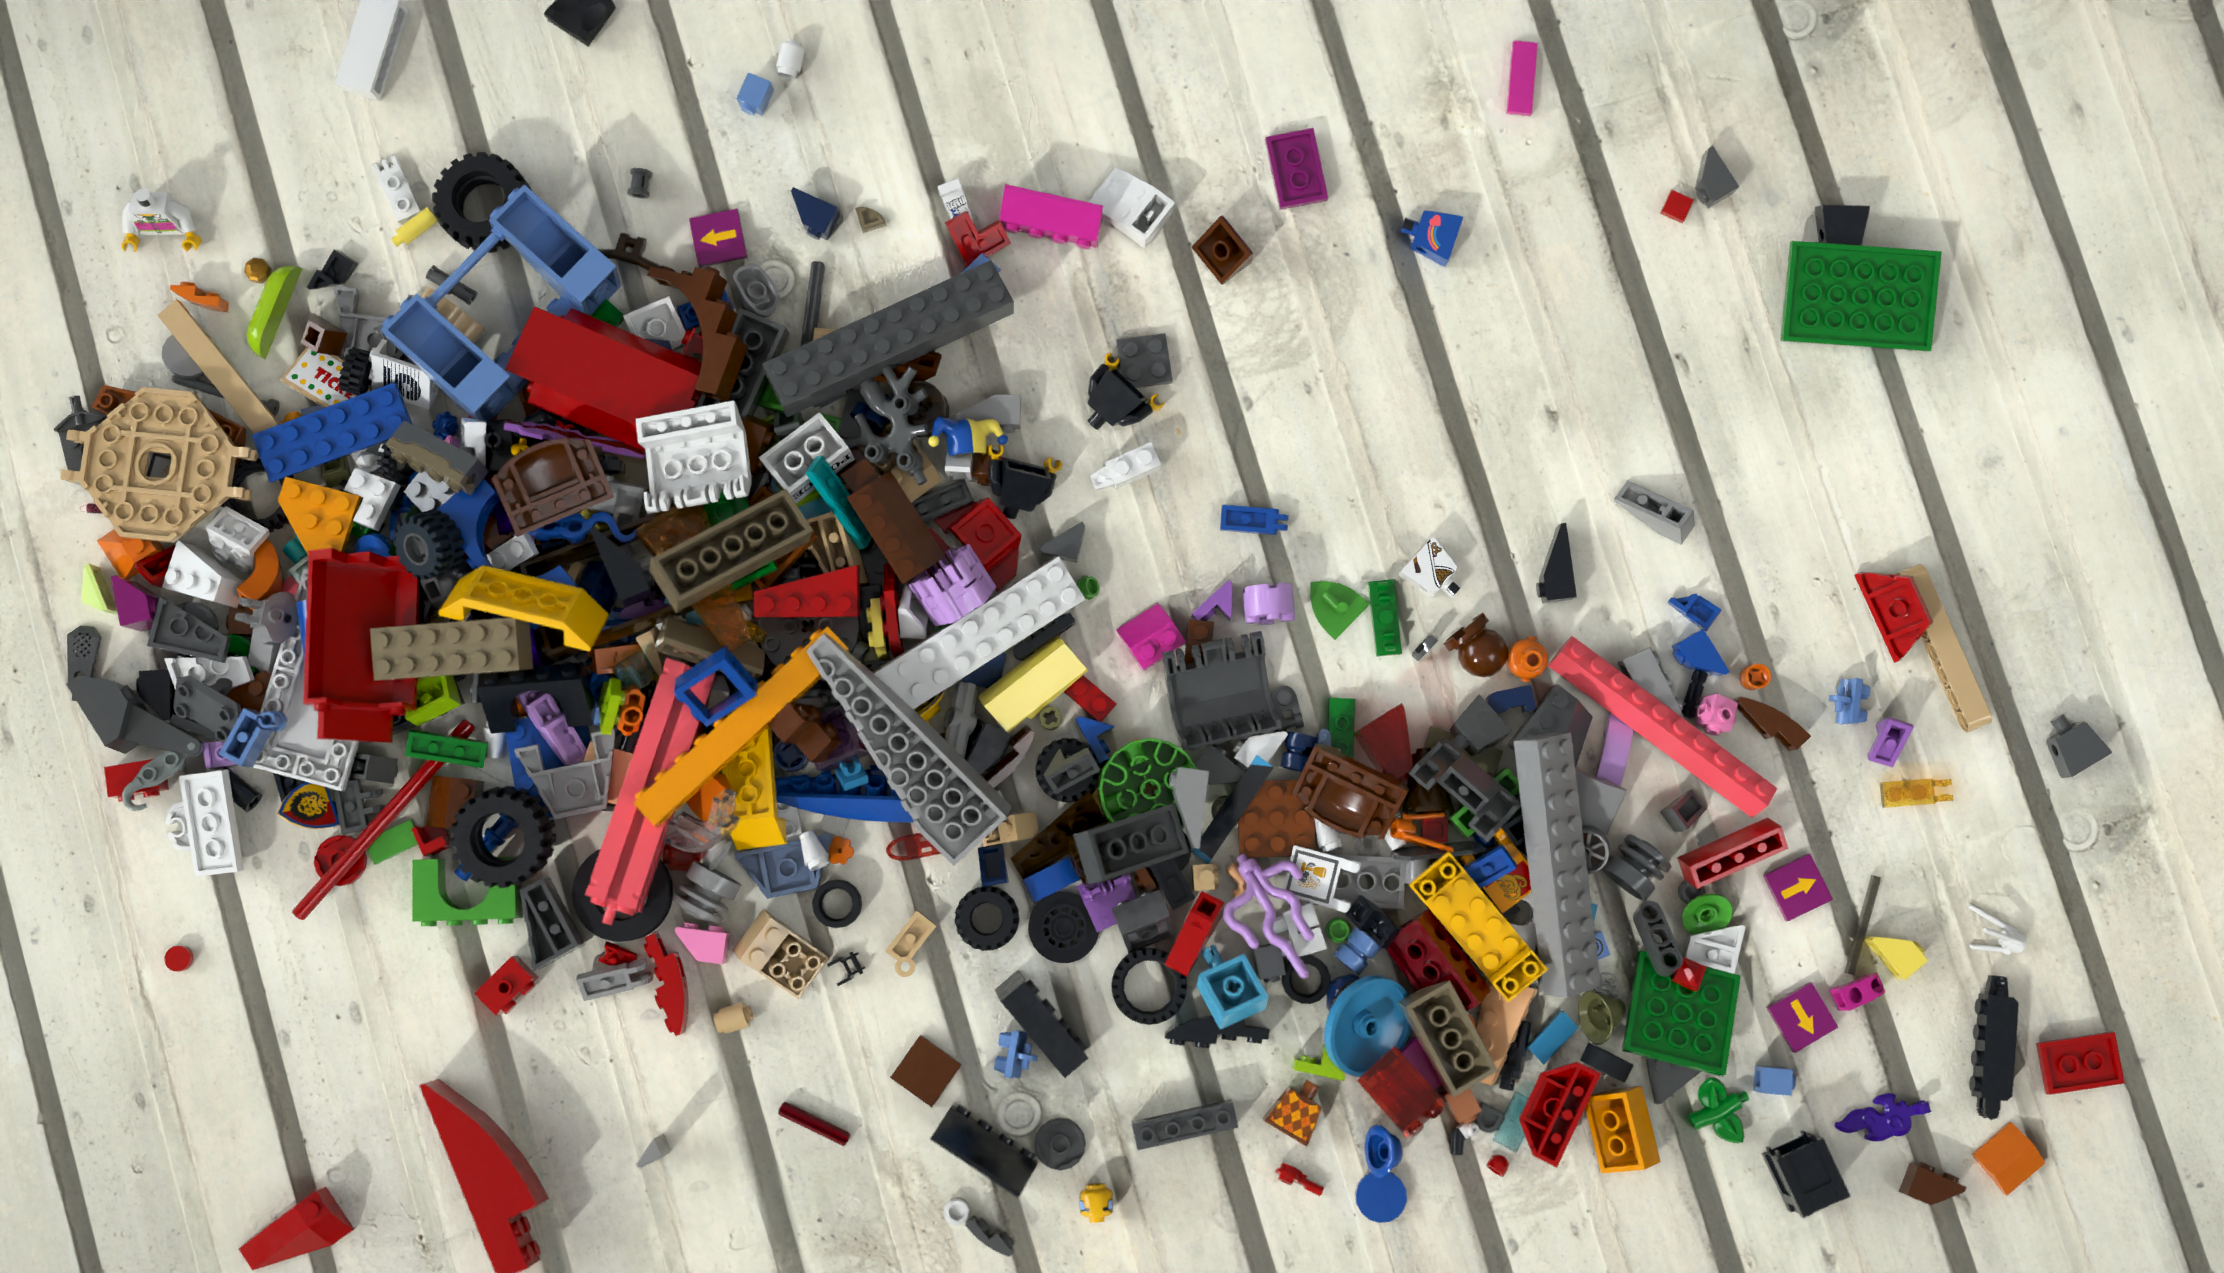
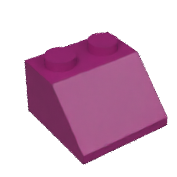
M1158 603L1116 629L1143 672L1162 660V652L1170 650L1175 652L1176 649L1182 648L1186 644L1173 621Z

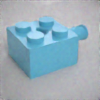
M1211 945V950L1206 947L1201 952L1210 969L1198 975L1197 988L1220 1030L1266 1009L1269 997L1245 954L1224 962L1216 945Z

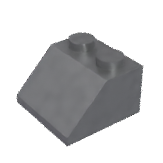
M1160 890L1147 891L1139 898L1131 901L1124 900L1118 903L1116 907L1111 908L1128 953L1176 935Z

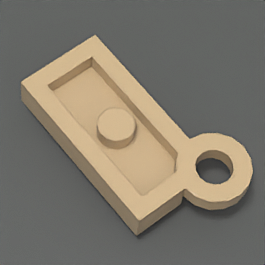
M916 910L885 950L897 960L895 970L902 977H908L914 973L916 965L912 958L937 927L936 924L918 910ZM902 962L910 964V969L907 972L901 970L900 965Z

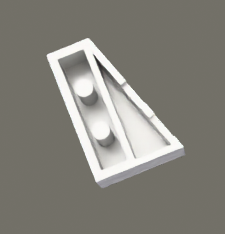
M177 540L162 588L238 608L240 597L236 588L243 582L228 569L219 565L215 558L206 554L202 547Z

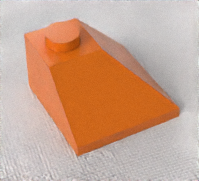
M115 529L97 540L119 576L126 579H131L139 573L134 568L136 563L165 550L159 541L123 538L118 535Z

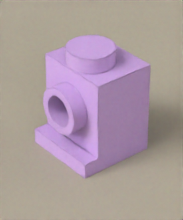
M225 742L203 743L205 766L207 769L216 770L223 767L228 768L240 765L219 755Z

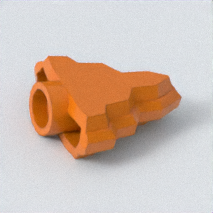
M635 685L625 686L621 689L625 690L624 705L618 708L620 717L617 729L622 731L624 736H630L632 733L637 732L643 718L645 694Z

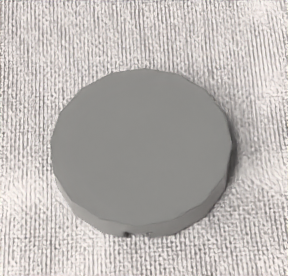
M173 334L166 339L162 347V359L170 372L183 379H194L205 374Z

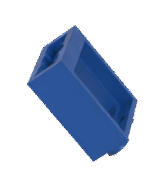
M725 646L675 679L674 694L681 703H685L690 708L692 716L697 721H701L708 727L757 695L758 682ZM721 669L739 690L708 709L690 688Z

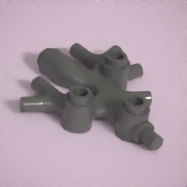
M887 366L882 369V372L894 392L892 400L886 398L879 383L874 381L873 378H869L860 384V392L874 412L889 418L892 423L891 432L885 437L876 436L864 415L860 413L854 417L860 429V435L845 439L844 442L849 448L865 447V457L872 463L884 464L890 460L892 452L897 453L896 462L901 470L907 471L909 476H914L918 485H922L927 482L922 472L924 470L923 458L920 453L914 451L912 440L915 436L928 434L927 424L911 425L907 418L908 415H914L918 411L919 402L928 397L923 388L914 394L908 392V387L918 372L916 369L909 366L903 376L897 378L891 366Z

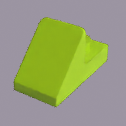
M1324 1043L1319 1063H1315L1316 1058L1301 1055L1300 1059H1293V1070L1341 1081L1345 1080L1342 1070L1337 1068L1330 1060Z

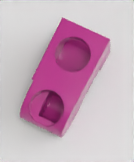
M1871 973L1844 985L1829 989L1839 1011L1853 1010L1886 993L1878 973Z

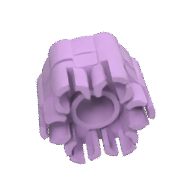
M970 544L958 549L951 548L945 551L952 564H949L944 557L938 561L943 571L939 569L936 563L929 567L935 579L929 575L927 570H924L908 582V586L934 626L951 624L958 621L984 604L996 588L995 583Z

